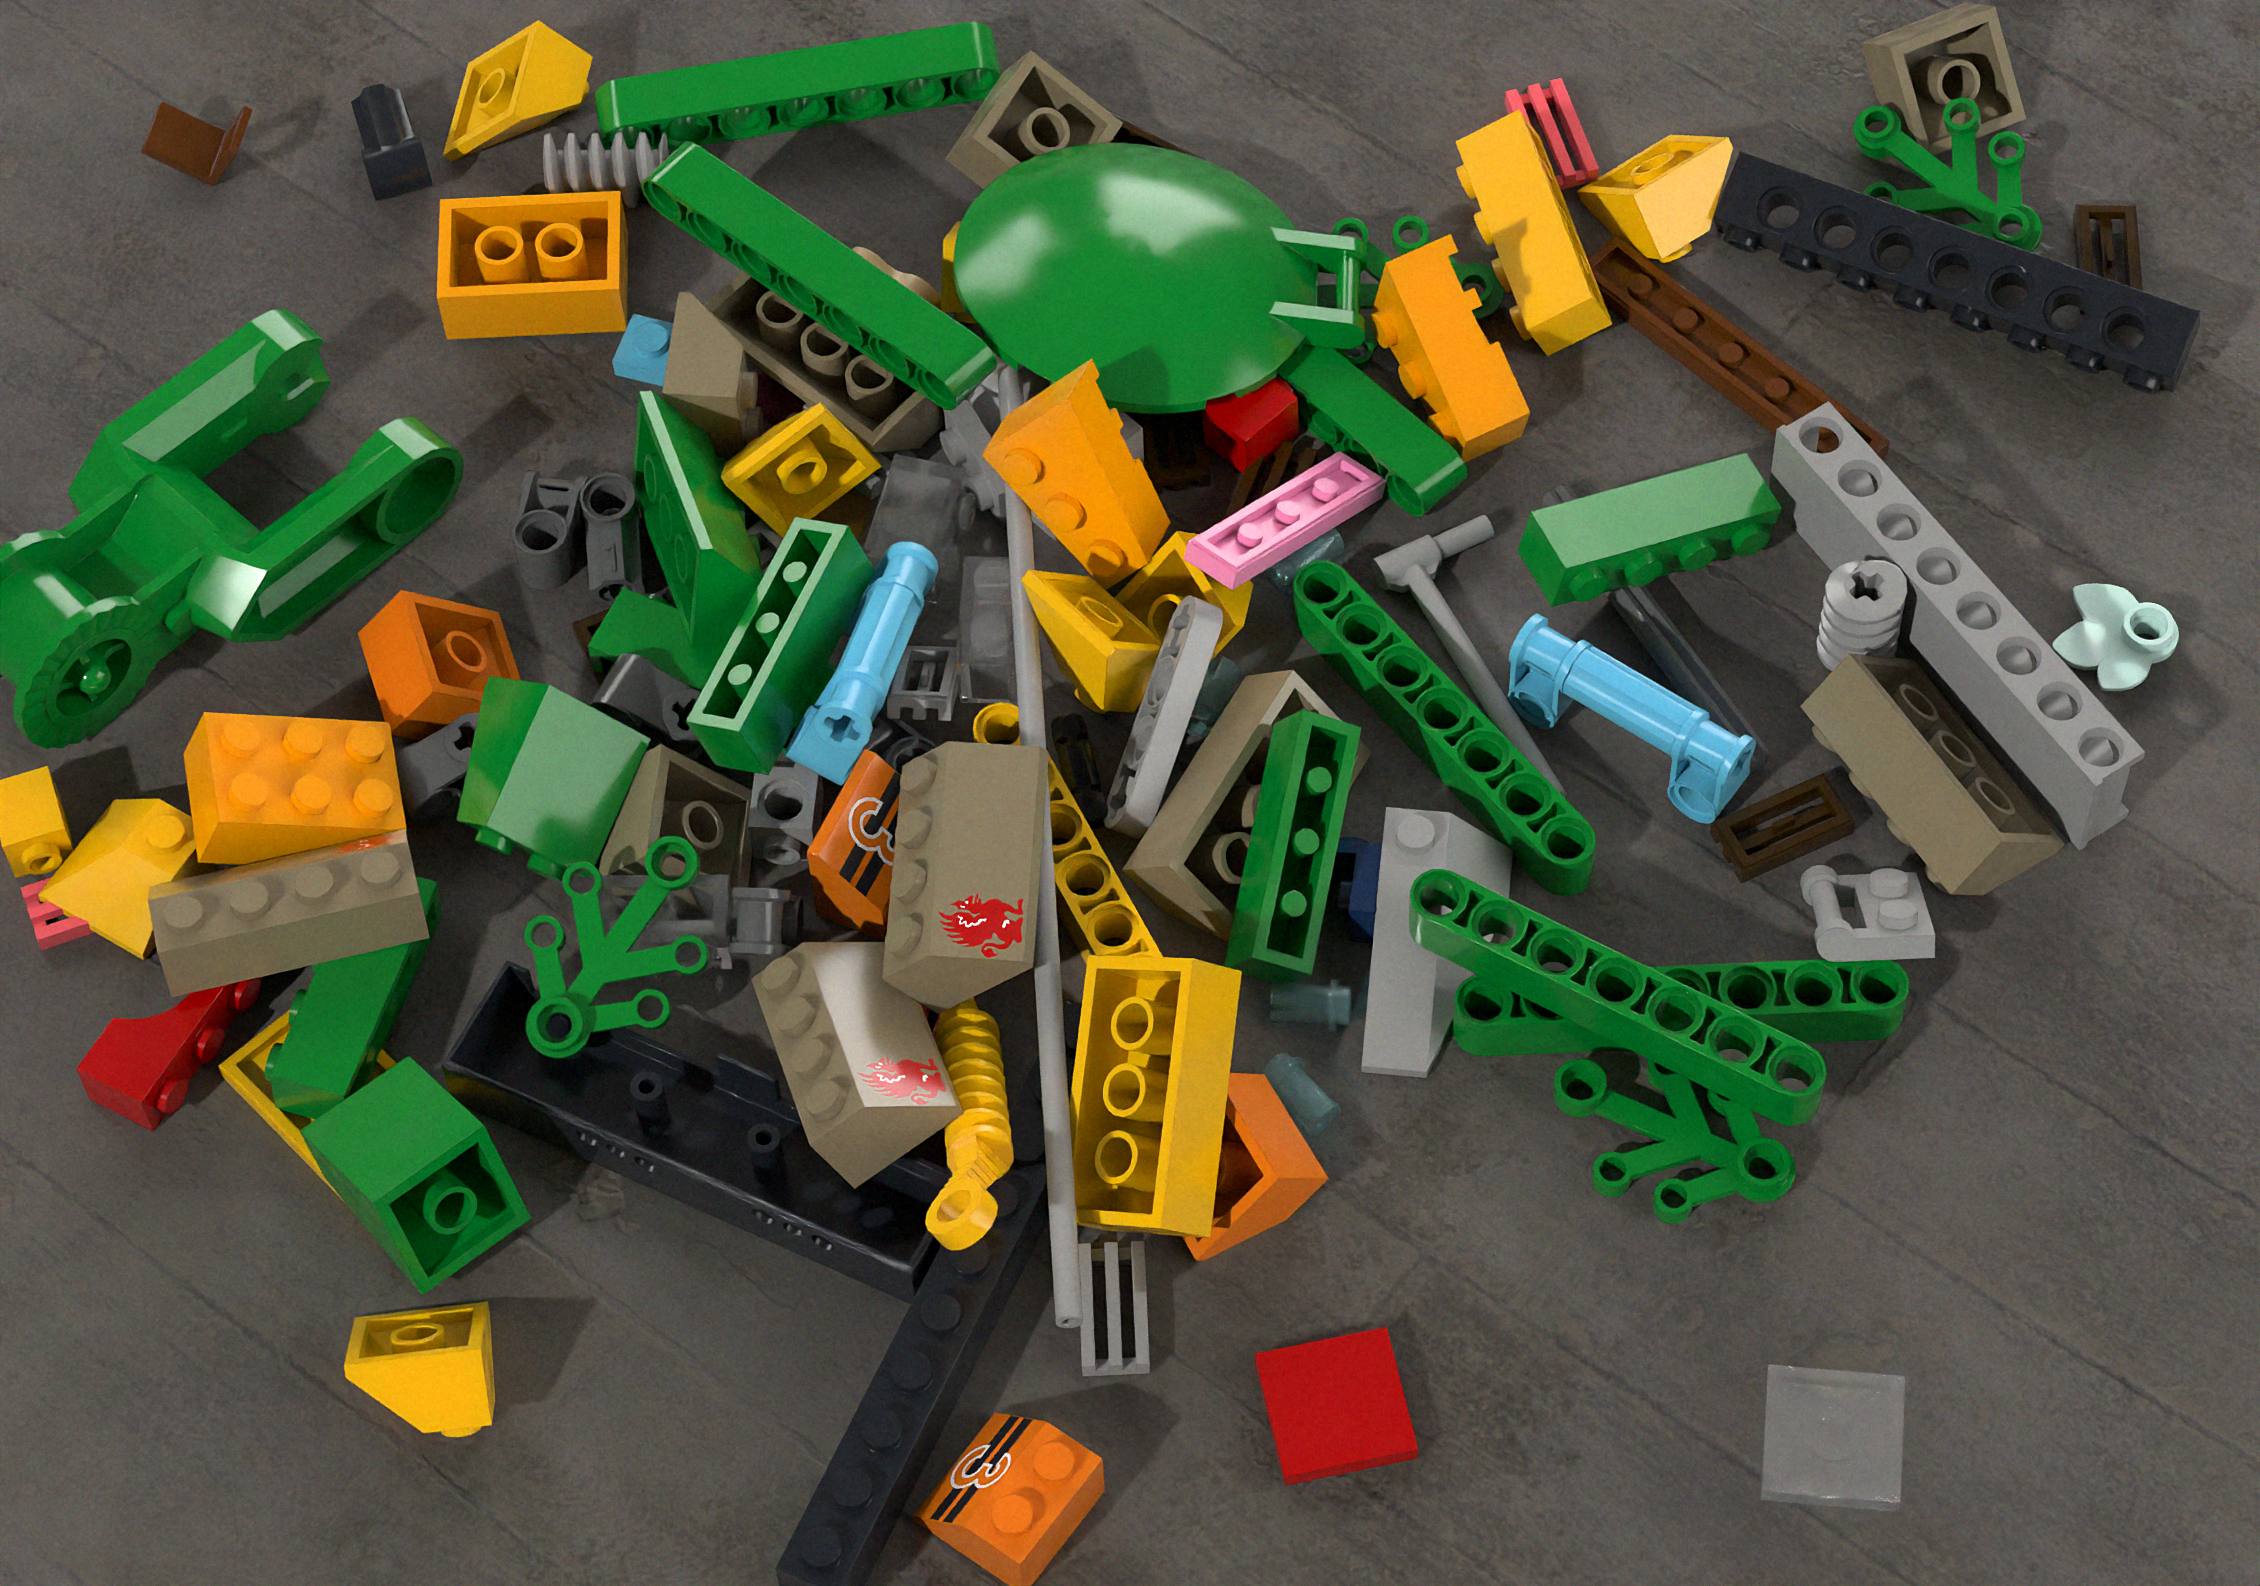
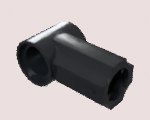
M383 83L363 88L362 93L358 98L351 101L364 146L361 153L375 201L432 187V179L419 135H413L411 121L400 89L388 88Z

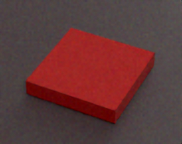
M1387 1327L1255 1353V1367L1284 1486L1418 1459V1446Z

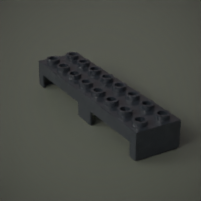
M506 960L441 1065L449 1093L457 1101L466 1107L906 1303H912L942 1245L928 1231L925 1221L927 1211L932 1202L945 1187L944 1185L949 1181L948 1179L953 1176L949 1167L946 1169L907 1152L857 1188H854L810 1146L795 1102L781 1096L778 1078L721 1053L716 1055L719 1068L717 1069L631 1030L619 1028L592 1033L587 1045L572 1057L565 1059L547 1057L533 1047L526 1032L528 1013L531 1007L541 999L540 991L534 988L529 969ZM566 1015L554 1017L549 1024L550 1035L554 1038H563L568 1035L572 1027L571 1019Z

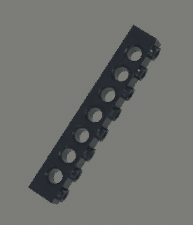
M1742 151L1739 152L1713 217L1718 232L1724 234L1723 241L1734 248L1749 253H1756L1758 247L1781 254L1779 257L1780 262L1798 271L1812 273L1814 267L1837 274L1835 280L1852 290L1869 293L1871 286L1894 294L1892 300L1906 309L1926 313L1928 307L1943 311L1951 314L1950 322L1965 330L1983 333L1985 327L2008 334L2007 342L2017 348L2032 353H2041L2043 347L2066 355L2064 361L2067 364L2084 372L2098 374L2100 369L2104 368L2124 375L2122 380L2124 384L2148 394H2157L2159 388L2174 392L2200 327L2199 310ZM1780 206H1791L1799 211V216L1795 223L1786 228H1775L1768 224L1769 214ZM1835 226H1848L1856 232L1854 240L1843 248H1832L1823 242L1825 234ZM1902 245L1909 248L1913 252V256L1905 266L1889 268L1880 262L1882 253L1891 246ZM1950 265L1962 266L1970 273L1967 282L1958 288L1943 287L1936 279L1939 272ZM2007 285L2019 286L2028 294L2022 305L2012 309L1999 306L1993 299L1996 292ZM2065 305L2076 306L2086 315L2083 322L2072 329H2063L2056 326L2052 322L2051 317L2058 308ZM2129 325L2139 329L2144 338L2138 346L2124 350L2115 347L2110 342V334L2120 326Z

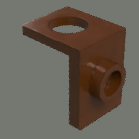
M161 102L156 109L141 153L214 187L235 158L253 109L244 105L230 127L225 131L165 102Z

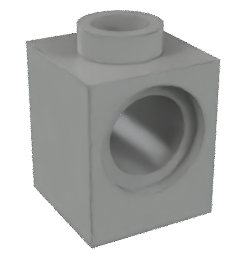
M776 761L769 776L754 773L748 822L754 858L766 859L781 865L793 864L799 860L808 861L807 851L818 833L822 822L824 788L821 775L796 762ZM782 813L798 814L788 820L775 819L776 816Z

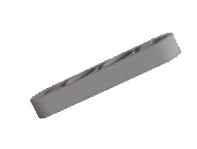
M1190 595L1185 597L1174 611L1106 802L1108 814L1103 821L1107 828L1131 838L1139 839L1147 832L1154 821L1223 623L1221 608Z

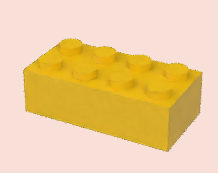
M1088 955L1069 1105L1077 1225L1107 1231L1201 1238L1211 1237L1242 971L1194 958Z

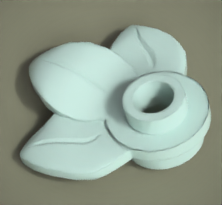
M2098 583L2074 586L2072 594L2083 621L2064 631L2052 644V649L2069 666L2085 671L2097 670L2098 684L2102 691H2124L2141 684L2146 680L2152 664L2167 659L2174 652L2179 638V631L2170 612L2161 605L2149 602L2138 603L2135 597L2123 587ZM2146 633L2155 639L2146 640L2138 637L2137 634Z

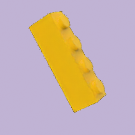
M1520 109L1457 140L1456 145L1464 164L1457 167L1456 172L1471 200L1477 198L1481 211L1473 215L1474 220L1487 245L1491 246L1494 244L1499 257L1492 260L1491 264L1506 293L1513 292L1517 305L1509 308V312L1523 340L1526 341L1533 337L1546 355L1549 356L1612 325V320L1541 138Z

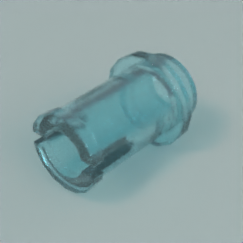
M1333 528L1267 568L1266 575L1279 592L1291 595L1293 593V581L1296 573L1310 562L1331 561L1336 555L1338 556L1344 551V541L1338 531Z
M1217 656L1209 663L1185 731L1192 736L1207 738L1221 716L1235 685L1241 678L1239 667L1226 657H1221L1216 671L1213 669L1217 662Z
M1332 979L1330 985L1280 983V981H1273L1270 1005H1273V1009L1270 1010L1271 1023L1328 1024L1329 1031H1336L1337 1025H1350L1352 987L1339 986V979Z
M1282 1052L1270 1060L1261 1070L1260 1074H1265L1284 1107L1305 1127V1131L1311 1136L1318 1135L1337 1118L1341 1107L1337 1102L1332 1101L1321 1087L1304 1071L1306 1064L1301 1057L1296 1056L1292 1058L1287 1052Z

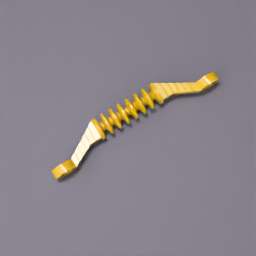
M974 997L941 1012L940 1021L935 1029V1042L963 1114L944 1127L947 1165L953 1176L948 1179L949 1181L944 1185L945 1187L932 1202L926 1214L925 1224L928 1231L945 1248L951 1251L962 1250L973 1245L991 1228L997 1216L998 1205L986 1189L995 1180L1001 1178L1009 1171L1014 1161L999 1026L991 1015L978 1009Z

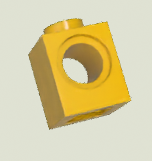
M48 766L0 780V841L15 878L28 874L41 875L49 873L62 865L75 849L62 800Z

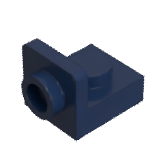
M1357 837L1339 838L1330 881L1340 883L1338 915L1349 916L1350 941L1373 943L1382 844H1371Z

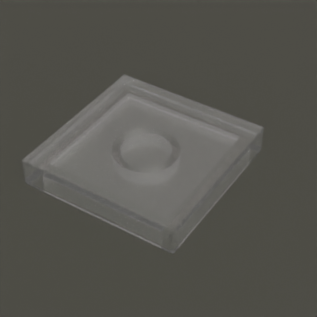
M1768 1364L1760 1500L1898 1512L1901 1504L1905 1376Z

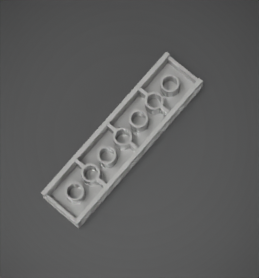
M1829 401L1788 426L1784 424L1777 428L1769 489L1782 507L1780 513L1832 572L1840 565L1854 560H1885L1900 567L1906 577L1908 592L1905 598L1897 646L1909 659H1914L1966 724L2073 845L2080 851L2087 846L2088 841L2127 818L2129 810L2121 800L2130 767L2144 758L2145 751ZM1820 427L1828 428L1837 435L1839 446L1836 450L1823 454L1816 453ZM1869 473L1872 474L1877 481L1878 489L1876 492L1874 490V485ZM1907 516L1913 519L1916 524L1917 533L1914 537L1912 525ZM1947 560H1949L1956 569V579L1953 582L1952 572ZM1986 604L1991 606L1996 613V623L1994 626H1992L1991 614ZM2027 649L2036 657L2037 666L2033 672H2031L2032 662ZM2067 694L2073 697L2077 703V715L2071 718L2072 705ZM2108 740L2116 745L2119 752L2117 763L2111 766H2107L2113 761V751Z

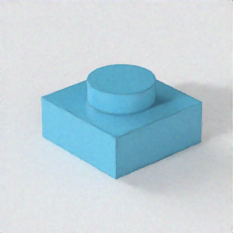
M633 314L612 360L615 375L663 387L673 323Z

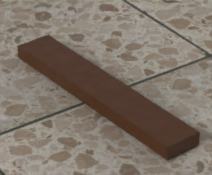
M1616 234L1588 258L1607 308L1774 435H1776L1777 428L1784 424L1788 426L1829 401L1881 459L1888 454L1890 441ZM1820 427L1816 453L1823 454L1836 450L1839 446L1837 435L1828 428Z

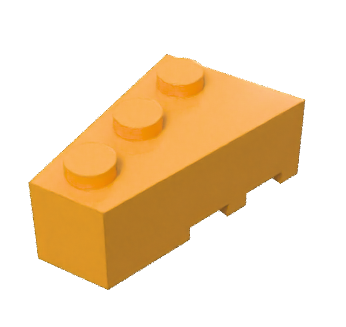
M1451 234L1385 263L1370 315V325L1378 343L1385 349L1390 347L1400 364L1398 372L1402 385L1412 399L1419 397L1429 415L1427 419L1428 427L1447 441L1458 452L1465 463L1522 437L1530 410L1499 341L1490 345L1475 319L1472 310L1482 306L1475 287L1463 292L1449 260L1451 255L1458 252Z
M1091 358L1007 414L983 451L982 456L1098 584L1107 590L1149 563L1171 522L1140 458L1133 459L1120 433L1124 424L1116 408L1109 410L1096 383L1100 374Z

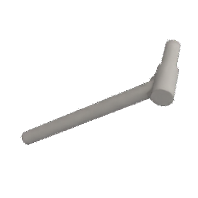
M1481 515L1434 537L1425 535L1371 559L1372 571L1381 588L1400 593L1408 590L1411 592L1491 722L1565 798L1567 795L1566 791L1432 581L1435 579L1443 559L1494 537V530L1487 516Z

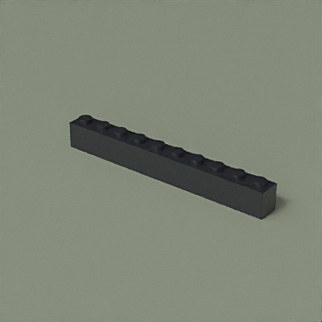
M1066 1001L1063 1007L1070 1105L1082 1007ZM1039 1056L1009 1112L1014 1161L1009 1171L1001 1178L995 1180L986 1189L996 1200L998 1205L997 1216L987 1233L973 1245L951 1251L941 1245L775 1568L779 1586H865L1049 1220Z

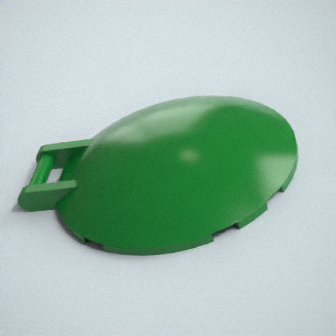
M1096 143L1067 147L1035 156L1012 167L985 187L967 210L957 233L953 256V276L956 292L966 315L972 314L984 331L983 341L1014 370L1018 371L1022 367H1026L1035 374L1051 381L1050 386L1092 358L1100 374L1096 383L1109 409L1116 408L1117 411L1146 414L1205 409L1207 400L1222 397L1233 392L1238 398H1241L1259 389L1276 377L1278 367L1292 354L1297 355L1303 344L1354 349L1365 341L1366 321L1360 314L1361 272L1367 266L1366 244L1354 237L1298 231L1285 213L1252 184L1211 162L1178 151L1140 144ZM1318 272L1336 274V309L1317 306Z

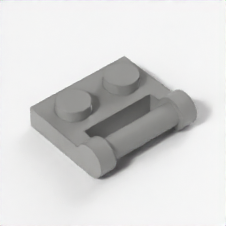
M1816 865L1810 867L1802 874L1800 886L1803 898L1814 910L1818 925L1815 930L1814 939L1817 951L1822 958L1832 962L1935 958V932L1916 872H1903L1894 868H1882L1873 871L1871 874L1837 875L1832 868L1826 865ZM1840 907H1854L1859 928L1852 929L1850 924L1843 920Z

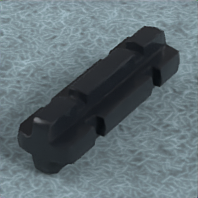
M1078 713L1058 716L1051 722V734L1055 749L1058 752V760L1064 782L1091 830L1102 828L1105 826L1103 820L1107 817L1108 808L1104 793L1101 790L1102 785L1092 747L1088 741V732L1084 718Z

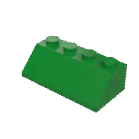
M639 391L632 485L638 507L691 646L728 643L764 576L761 569V553L758 539L755 535L747 534L743 502L739 497L732 496L730 489L724 484L721 475L726 460L724 457L716 456L708 434L653 391Z

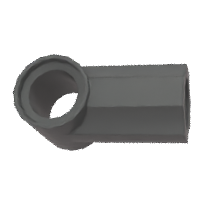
M617 473L596 475L586 482L580 495V503L585 519L589 589L592 601H600L612 606L622 588L641 595L645 594L640 536L642 519L633 485L626 477ZM611 508L622 509L619 513L615 515H600L605 510Z

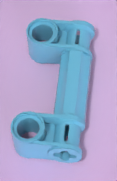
M902 541L892 544L886 550L843 632V635L850 639L836 672H834L814 706L811 705L804 714L785 751L784 757L840 786L849 777L865 745L869 741L873 729L872 722L883 707L906 646L925 604L924 597L936 579L939 570L938 562L927 548L914 542Z
M1536 613L1518 633L1508 658L1511 668L1507 698L1514 711L1522 719L1537 728L1550 729L1553 728L1574 700L1578 701L1670 755L1672 764L1667 793L1671 802L1690 819L1705 824L1714 822L1749 776L1750 762L1756 746V739L1749 735H1743L1739 738L1709 720L1710 715L1706 710L1693 705L1600 651L1589 642L1581 640L1576 643L1548 627V619Z

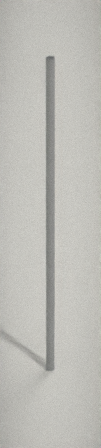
M1009 365L998 370L1001 422L1007 414L1024 404L1022 370L1016 371ZM1004 480L1020 746H1036L1046 750L1038 618L1021 581L1027 570H1035L1031 509ZM1047 775L1034 949V977L1055 1322L1057 1326L1062 1328H1074L1083 1323L1049 782Z

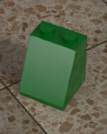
M489 676L483 692L457 821L478 831L474 841L479 845L505 856H510L514 849L529 857L526 864L527 869L550 880L561 882L565 870L573 863L584 861L595 866L651 738L550 684ZM582 871L575 876L589 879L591 872Z
M410 1056L404 1058L300 1130L326 1180L421 1295L427 1293L531 1219L485 1126Z

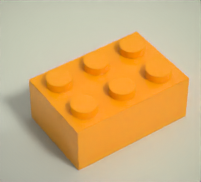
M620 191L440 199L437 301L447 340L626 331L628 230Z
M204 712L183 754L198 863L247 865L397 830H407L390 722Z

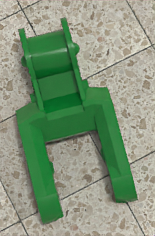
M286 309L267 311L251 320L101 430L68 490V496L80 514L77 518L59 531L56 529L51 531L39 529L35 533H24L16 540L6 542L1 546L0 678L4 677L16 688L13 716L17 728L32 743L45 749L52 747L63 749L68 744H78L85 737L98 734L104 725L116 720L122 709L132 704L136 693L145 687L148 675L156 667V663L201 629H205L235 643L281 641L424 532L443 514L455 497L463 478L464 461L459 451L417 418L410 416L395 419L378 429L361 445L346 469L260 532L201 479L262 434L282 432L298 423L317 405L327 391L331 379L324 369L318 351L324 340L315 329L296 313Z

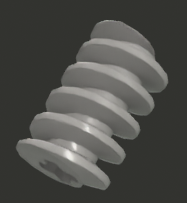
M616 132L611 148L604 150L599 134L592 133L587 150H580L575 133H568L563 150H557L551 133H546L543 142V172L546 191L550 194L620 191L625 205L628 208H635L638 206L643 193L642 181L669 156L667 136L663 132L658 149H651L646 132H639L634 149H628L622 132Z
M1854 560L1840 565L1829 575L1825 585L1823 609L1820 616L1821 622L1818 628L1819 635L1816 640L1817 655L1826 668L1833 671L1849 653L1895 658L1898 645L1897 640L1903 618L1902 613L1908 592L1906 577L1898 565L1885 560Z

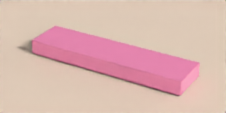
M1338 451L1189 540L1184 559L1233 590L1382 499L1387 481Z

